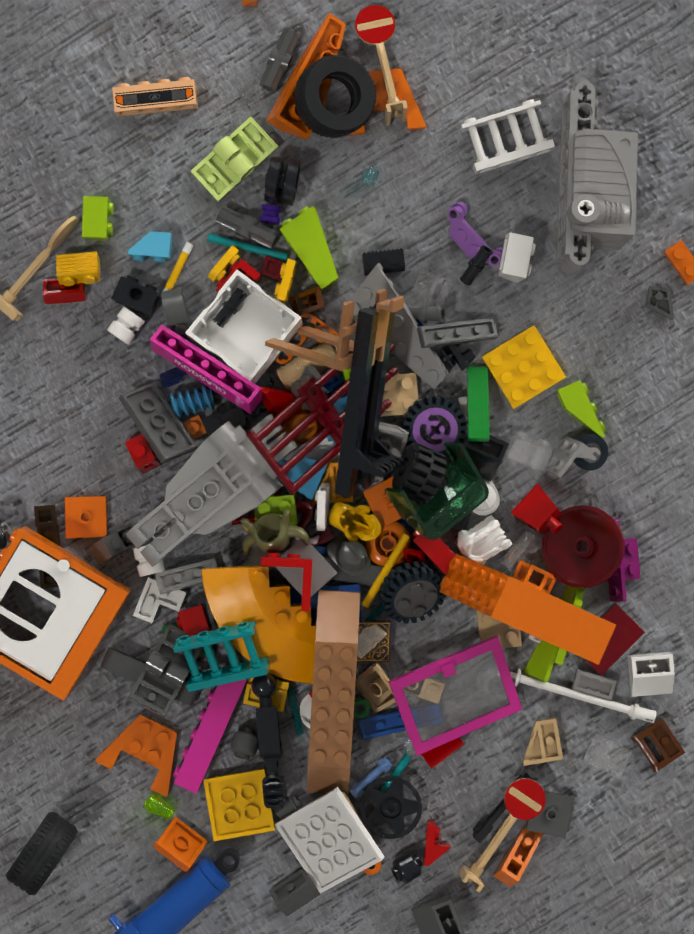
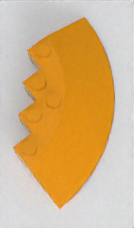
M248 565L201 569L204 593L218 628L235 626L244 621H255V633L251 637L258 657H268L270 667L268 673L294 682L313 684L316 622L311 623V607L310 611H301L302 603L290 604V586L285 584L269 585L268 566ZM243 637L231 640L233 647L250 661L251 659Z

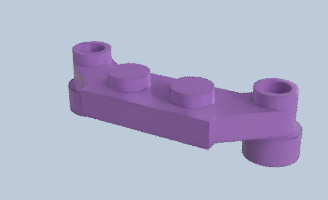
M457 202L451 206L447 213L451 229L448 235L470 259H473L481 246L490 247L464 219L468 213L467 205L463 202ZM503 247L492 250L493 253L486 263L492 266L500 265Z

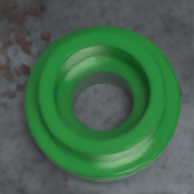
M364 698L354 699L356 704L354 706V717L358 719L367 717L370 713L369 702ZM357 705H363L364 710L362 712H358L356 710Z

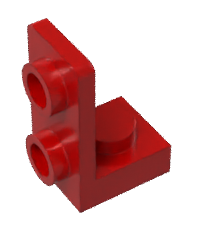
M241 259L240 262L236 261L229 269L231 273L226 278L222 277L216 285L218 287L216 292H219L236 270L242 271L245 276L257 284L262 279V276Z

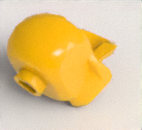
M338 501L329 510L328 523L343 531L349 541L357 542L359 538L363 541L377 538L381 533V524L375 515H370L371 508L367 505L354 507Z

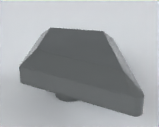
M649 286L645 306L673 320L674 314L670 289Z

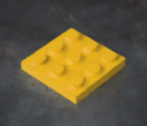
M535 325L481 357L512 409L566 378Z
M265 768L203 779L214 841L275 831L272 808H266L263 800L262 780L266 777Z

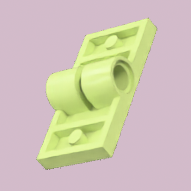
M249 117L230 136L221 139L215 145L213 151L191 170V173L219 203L272 155L279 146L252 117Z

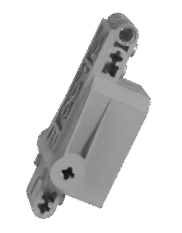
M269 414L251 430L257 434L274 417L272 414ZM228 421L203 441L167 484L165 501L133 526L125 535L137 549L153 537L154 540L140 552L153 567L192 534H212L217 529L260 506L283 485L246 436L245 430L240 425L235 429L230 421ZM281 425L277 426L262 440L268 451L287 435V432H284L269 445L267 444L269 440L283 429ZM291 441L274 457L277 463L290 454L297 447V444ZM169 523H172V526L165 530L161 535H159L158 537L156 536V534L159 533L163 528H165Z

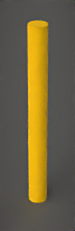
M402 534L361 604L366 608H369L380 589L381 583L383 584L384 578L388 576L409 541L410 536L407 534Z

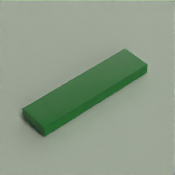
M467 367L468 441L489 442L488 367Z

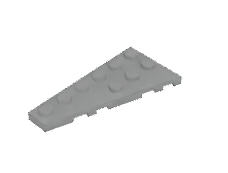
M380 262L349 299V301L355 302L353 319L356 322L359 310L369 308L370 306L374 307L377 291L386 289L388 291L387 299L389 300L398 297L393 288V283L384 274ZM404 302L403 309L395 312L391 343L394 344L395 348L392 353L435 390L449 372L431 347L421 348L417 332L418 323Z

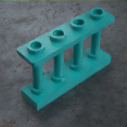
M244 621L235 626H223L214 631H202L197 635H184L176 639L173 647L174 653L184 652L191 671L186 683L188 692L268 674L270 667L268 657H258L251 637L255 633V621ZM243 637L251 660L241 663L238 661L231 640ZM223 642L231 665L225 667L218 665L211 644ZM204 648L211 670L199 671L191 649Z

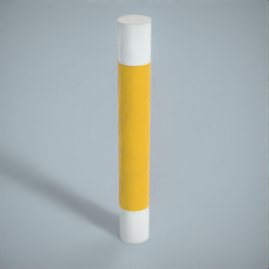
M186 242L162 292L173 289L194 245Z

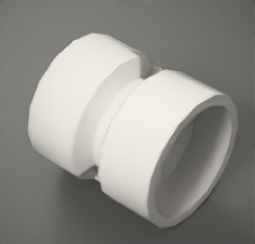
M123 306L117 314L118 320L112 321L107 331L129 345L135 337L134 332L139 331L145 321Z
M146 546L133 549L135 560L139 561L137 565L139 577L165 571L163 560L152 567L140 552Z

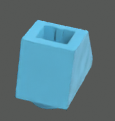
M150 231L128 250V255L133 258V261L145 262V259H153L155 263H166V260H171L173 236L171 233Z

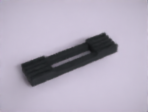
M526 773L524 776L520 775L516 779L518 780L520 778H529L534 780L528 773ZM504 799L483 823L479 821L473 828L475 832L472 835L477 842L481 843L492 831L494 822L507 809Z

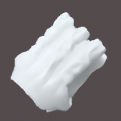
M490 515L468 531H459L455 545L464 557L484 565L491 557H494L502 550L509 549L512 542L504 535L505 532L500 528L499 521Z

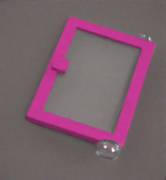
M497 635L388 681L408 735L402 738V743L409 758L522 710L521 704L525 703L522 694L516 692Z

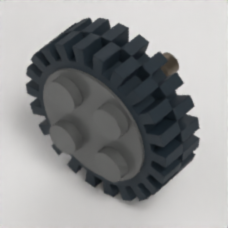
M414 561L412 567L408 562L405 563V569L398 566L396 567L398 572L395 573L392 570L389 573L391 578L385 577V584L381 583V591H379L381 602L390 618L396 619L399 623L403 620L404 623L408 624L409 619H411L412 623H417L418 617L421 621L425 620L424 615L432 616V609L437 612L439 610L437 604L442 605L444 602L442 598L446 597L445 594L439 592L442 581L440 574L436 568H433L431 564L427 565L426 562H421L419 565L418 561Z

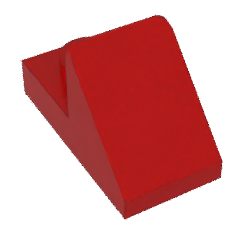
M427 821L423 858L424 866H429L451 848L449 843L435 842V840H439L440 828L436 827L435 821Z

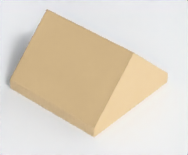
M378 661L357 675L355 683L362 696L369 702L374 713L395 703L388 682L390 678Z

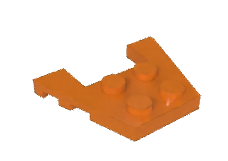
M390 69L396 96L399 98V101L406 100L407 131L426 129L425 121L402 69ZM382 70L368 71L369 76L371 75V79L374 81L373 85H375L376 103L373 112L385 111L388 96ZM364 125L347 136L365 134Z
M140 714L96 758L95 762L112 769L122 750L159 769L150 789L167 797L178 732Z

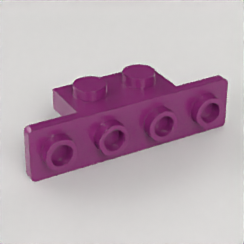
M614 519L620 527L619 519ZM637 538L624 539L625 552L622 563L617 572L608 580L611 602L626 601L625 581L641 579Z

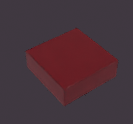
M266 255L260 272L261 276L279 282L282 264H286V262Z

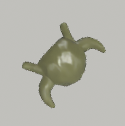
M285 510L283 515L278 513L263 515L254 523H251L245 517L240 520L251 532L243 540V550L246 556H250V548L254 544H257L265 553H274L288 547L291 538H299L306 546L310 545V539L303 528L290 525L289 510Z

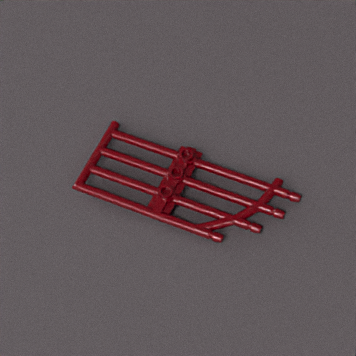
M391 343L389 353H391L395 348L393 343ZM392 367L387 371L385 384L391 377L397 374L398 369L396 367ZM330 368L317 381L310 377L297 389L300 396L257 434L253 430L246 433V436L291 495L296 493L340 453L345 410L339 414L333 404L348 391L350 378L329 397L321 389L339 370ZM390 399L382 402L381 414L391 406L392 402ZM305 402L312 412L268 451L262 440ZM318 419L324 429L280 467L274 457L311 423ZM330 435L336 445L293 483L286 473Z

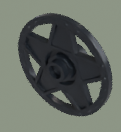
M385 776L376 779L365 789L360 801V814L365 826L373 834L385 839H396L409 834L417 826L422 814V802L418 791L410 782L397 776ZM392 781L386 793L373 788L382 782ZM403 784L413 792L416 800L403 798ZM366 798L375 807L368 818H366L364 810ZM417 812L413 823L405 830L404 816ZM387 823L394 834L383 833L376 830L375 827Z

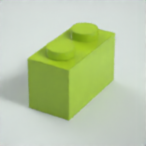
M83 196L82 238L84 240L109 241V235H113V223H110V215L114 213V204L110 203L111 200L108 197Z

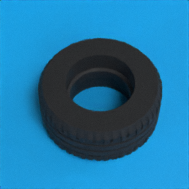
M329 55L320 58L304 70L295 86L294 104L299 118L302 119L301 121L305 123V126H308L309 130L311 129L312 132H316L317 135L325 136L326 138H339L355 132L366 124L375 108L376 90L371 75L369 76V72L366 71L365 67H362V64L348 56ZM328 78L335 79L346 86L351 98L350 109L346 114H332L322 105L319 97V87L323 80Z
M48 812L6 873L7 880L20 887L19 889L27 894L36 895L78 834L76 826L70 824L67 820L65 821L63 817H59L57 813Z

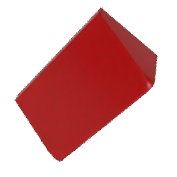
M57 278L43 279L45 304L86 301L85 284L75 283L72 286L60 285Z
M452 726L448 727L442 733L453 729ZM459 737L421 755L432 769L464 745V742Z

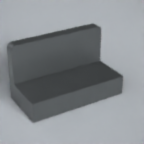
M303 868L269 890L276 906L285 916H289L320 895V892Z

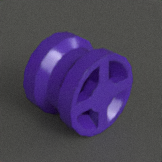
M262 204L263 215L260 216V222L279 225V214L282 211V207Z

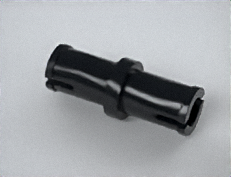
M483 245L475 257L470 259L468 262L469 266L460 277L464 284L471 285L477 274L483 271L484 264L493 253L492 250Z
M237 288L229 300L224 301L222 309L212 319L213 322L223 328L230 317L238 312L237 308L248 295L246 293L243 294L244 291Z

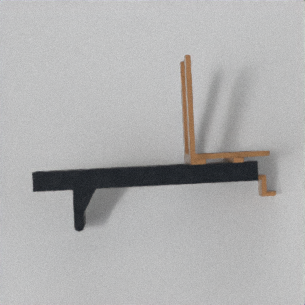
M386 289L376 292L374 307L370 306L369 308L359 310L357 322L352 324L355 302L348 301L343 303L339 336L309 326L298 329L299 334L337 346L336 358L276 338L265 341V346L339 371L351 368L335 493L346 498L354 496L355 485L357 484L362 485V489L371 487L372 475L381 478L405 465L403 458L393 455L378 439L394 317L396 311L403 309L405 299L404 296H398L391 300L387 299L388 291ZM355 334V341L350 340V335Z

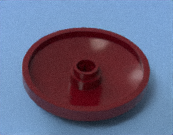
M579 505L561 511L557 520L563 524L562 529L556 534L547 529L542 538V556L548 570L557 580L571 587L591 588L605 583L617 572L624 557L625 542L618 523L605 511L592 506Z

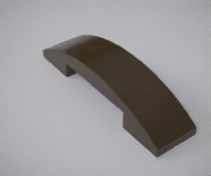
M55 505L34 506L37 533L61 546ZM39 549L41 552L45 553L46 555L50 556L51 558L59 562L58 559ZM39 570L41 588L59 587L50 574Z

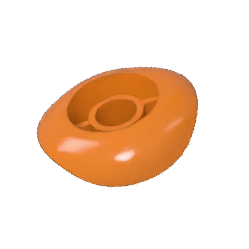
M395 521L382 528L377 538L364 541L367 554L375 564L384 566L402 534L405 533L410 536L406 527ZM411 536L404 548L411 549ZM403 551L394 566L401 564L405 560Z

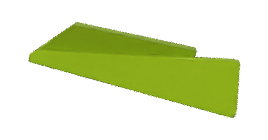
M568 586L561 600L582 608L583 601L581 600L585 589ZM541 640V643L537 644L528 661L524 673L548 682L553 664L563 665L567 651Z

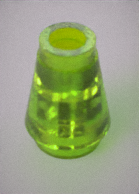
M150 793L143 805L147 813L167 818L168 820L171 819L175 812V808L158 794Z

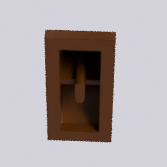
M320 287L289 297L292 311L299 316L306 313L312 314L325 311Z

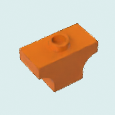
M521 560L518 561L512 575L513 578L548 594L551 593L556 581L553 574Z

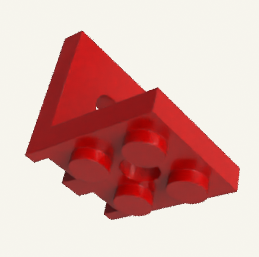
M266 553V557L262 556L260 566L303 568L301 611H310L312 559L300 558V554H287V558L279 557V553Z

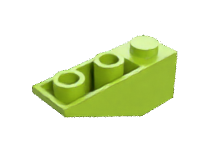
M581 380L555 391L565 412L593 434L601 438L605 437V426L596 417L598 411L594 402L589 401L587 396L589 390L585 383L582 384Z

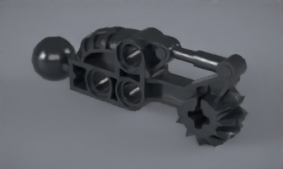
M268 673L267 675L254 677L251 688L252 692L260 700V707L255 709L260 759L264 760L267 769V777L262 780L264 805L266 808L278 809L279 807H284L286 801L284 780L281 776H278V759L282 757L277 705H272V696L275 695L278 684L275 677Z

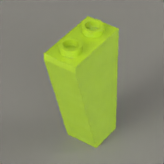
M306 206L298 212L299 216L293 220L289 218L281 224L280 233L316 285L320 287L321 292L339 281L317 211L314 206L310 208Z

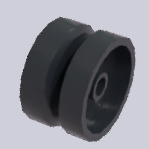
M271 157L265 178L264 201L275 203L278 200L279 192L282 191V204L294 205L300 173V161L290 159L287 162L285 171H283V159L281 157Z

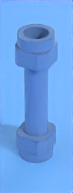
M386 756L378 760V766L359 783L354 782L351 785L349 791L356 799L363 795L364 789L383 771L387 773L391 769L393 764Z

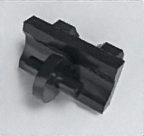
M461 344L445 345L450 354H448L445 348L440 350L443 356L441 361L443 364L447 362L450 368L455 366L451 358H454L461 371L465 370L469 366L468 364L476 358L471 349L461 354L457 348Z

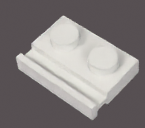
M322 483L319 489H316L315 501H317V509L315 510V521H317V531H325L329 524L330 483Z

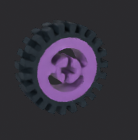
M430 395L428 398L426 396L421 397L422 400H416L412 407L409 406L408 412L404 414L402 428L409 432L406 444L409 446L411 443L417 442L449 458L453 452L456 454L459 451V446L462 447L464 444L463 440L467 436L466 419L458 405L449 398L446 399L440 395L439 397H435V395ZM431 415L445 417L449 423L448 431L445 432L444 425L437 417H428ZM424 424L427 435H430L432 439L439 440L428 441L420 435V426ZM432 425L437 426L438 430H431L430 427Z

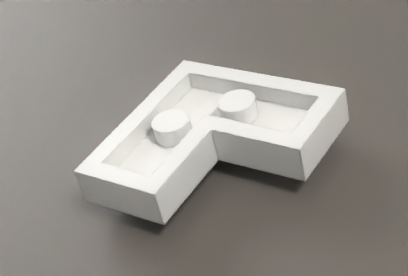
M148 577L133 616L153 623L160 604L179 612L187 592L180 589L160 595L156 580Z

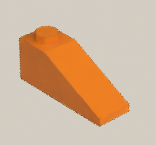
M526 822L502 857L493 874L495 878L509 887L519 882L543 836L542 833L526 830Z

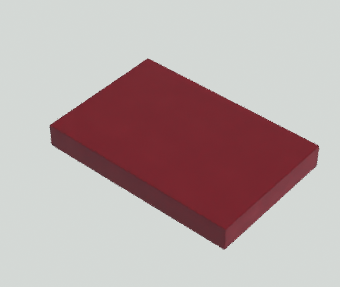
M614 603L600 617L616 624V627L599 665L586 660L601 676L645 633L617 603Z

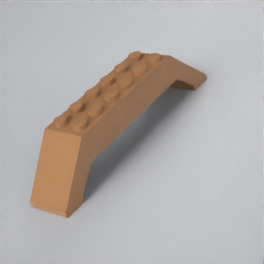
M319 590L307 793L326 794L338 787L342 793L345 792L348 796L360 592Z

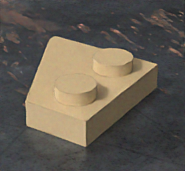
M556 718L535 721L523 759V765L562 760L563 755Z

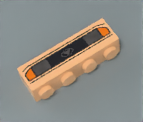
M182 77L178 81L172 82L169 79H162L158 83L152 84L148 81L138 82V85L130 86L127 83L118 84L117 87H112L114 110L117 117L198 109L196 84L194 79L191 80L189 77Z

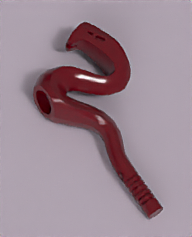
M311 499L295 500L297 514L301 511L303 512V516L297 526L305 530L315 517L316 505ZM255 515L241 516L233 520L232 525L242 524L240 520L243 517L254 523L256 521ZM327 526L322 534L309 539L313 546H319L333 540L334 535L329 526Z

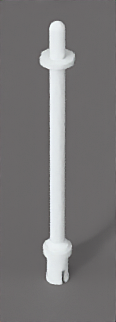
M517 669L516 673L510 671L514 686L516 687L519 683L626 713L632 720L640 719L652 724L655 721L656 711L639 707V704L634 703L628 706L521 675V669Z

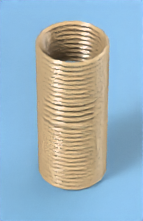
M323 342L310 349L336 358L337 347L335 345ZM297 357L282 365L279 369L277 368V374L284 387L291 391L292 383L300 381L306 366L312 365L319 374L330 369V367Z

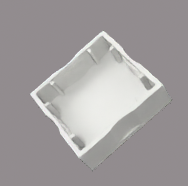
M236 270L219 290L214 301L202 311L185 334L191 342L204 352L255 384L281 353L279 350L265 346V341L276 338L289 343L303 325L302 317L279 300L267 295L259 285L239 270ZM237 288L244 291L243 294L246 293L248 295L247 298L237 308L238 312L230 317L224 327H219L212 319L222 309L224 301H228Z

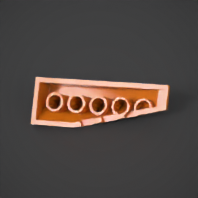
M331 13L327 14L303 52L266 119L268 123L280 131L306 140L310 137L312 130H309L308 126H305V123L298 116L299 114L294 104V91L299 77L306 68L320 58L338 54L346 24ZM331 78L323 80L319 87V97L324 107L327 104V94L333 80Z

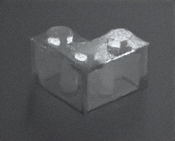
M520 431L517 434L512 433L504 457L537 472H543L554 449L549 447L551 443L540 438L534 441L529 440V435Z

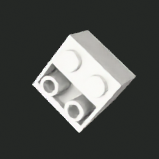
M511 232L505 235L498 276L518 283L530 275L532 264H529L530 256H533L535 252L534 237Z
M672 653L627 655L631 697L673 693L675 673Z

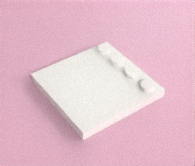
M338 787L274 824L320 894L382 861L385 857Z

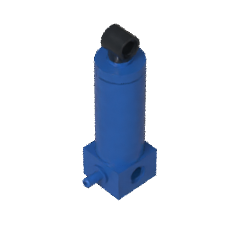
M227 848L221 852L215 861L204 856L138 916L134 915L124 924L115 914H112L108 920L116 928L114 934L179 933L230 887V882L226 875L237 869L240 861L239 853L235 849ZM232 856L235 860L234 864L227 865L223 860L224 857Z

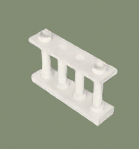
M534 99L527 100L522 103V106L476 120L474 117L464 121V124L461 125V133L469 131L478 158L476 160L477 163L473 165L475 175L553 151L555 148L553 139L547 140L543 137L535 112L541 106L540 100L535 102ZM524 113L528 114L536 139L535 145L528 147L527 144H524L516 119L517 115ZM504 119L509 121L517 146L515 151L509 153L504 149L496 122ZM485 125L489 126L497 151L496 157L488 159V156H485L477 128Z

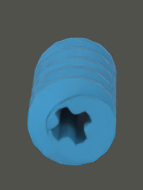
M202 386L201 392H199L195 387L193 394L186 389L185 396L178 391L177 398L170 393L173 411L178 417H182L183 411L189 416L191 409L195 414H198L199 407L203 412H206L207 405L211 410H214L215 401L211 388L207 391L205 386Z

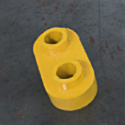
M235 246L229 248L210 271L208 278L216 282L225 277L227 274L226 269L240 259L238 255L240 251Z

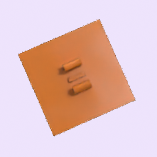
M393 476L363 492L373 514L381 524V529L418 510L412 499L393 491Z

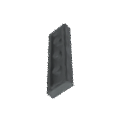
M494 318L419 326L417 328L421 348L498 338Z

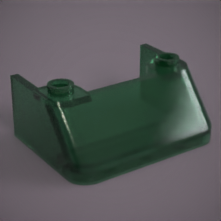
M445 442L443 444L453 461L445 470L444 477L448 485L426 504L419 507L414 500L407 497L404 490L385 489L400 517L426 539L436 540L488 497L489 490L464 445L460 443Z

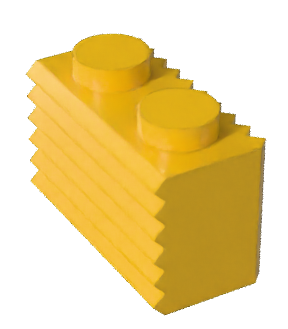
M98 252L56 255V276L59 284L72 286L75 283L93 284L96 281L100 282V259Z

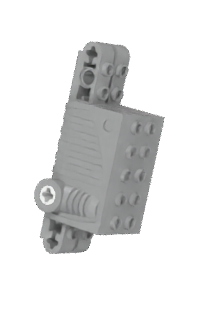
M587 81L578 83L575 89L569 92L567 98L562 102L558 219L553 229L557 237L556 263L561 264L562 270L570 275L577 273L589 261L590 254H593L594 248L620 250L635 236L638 132L598 130V121L595 120L598 100L595 99L594 86Z

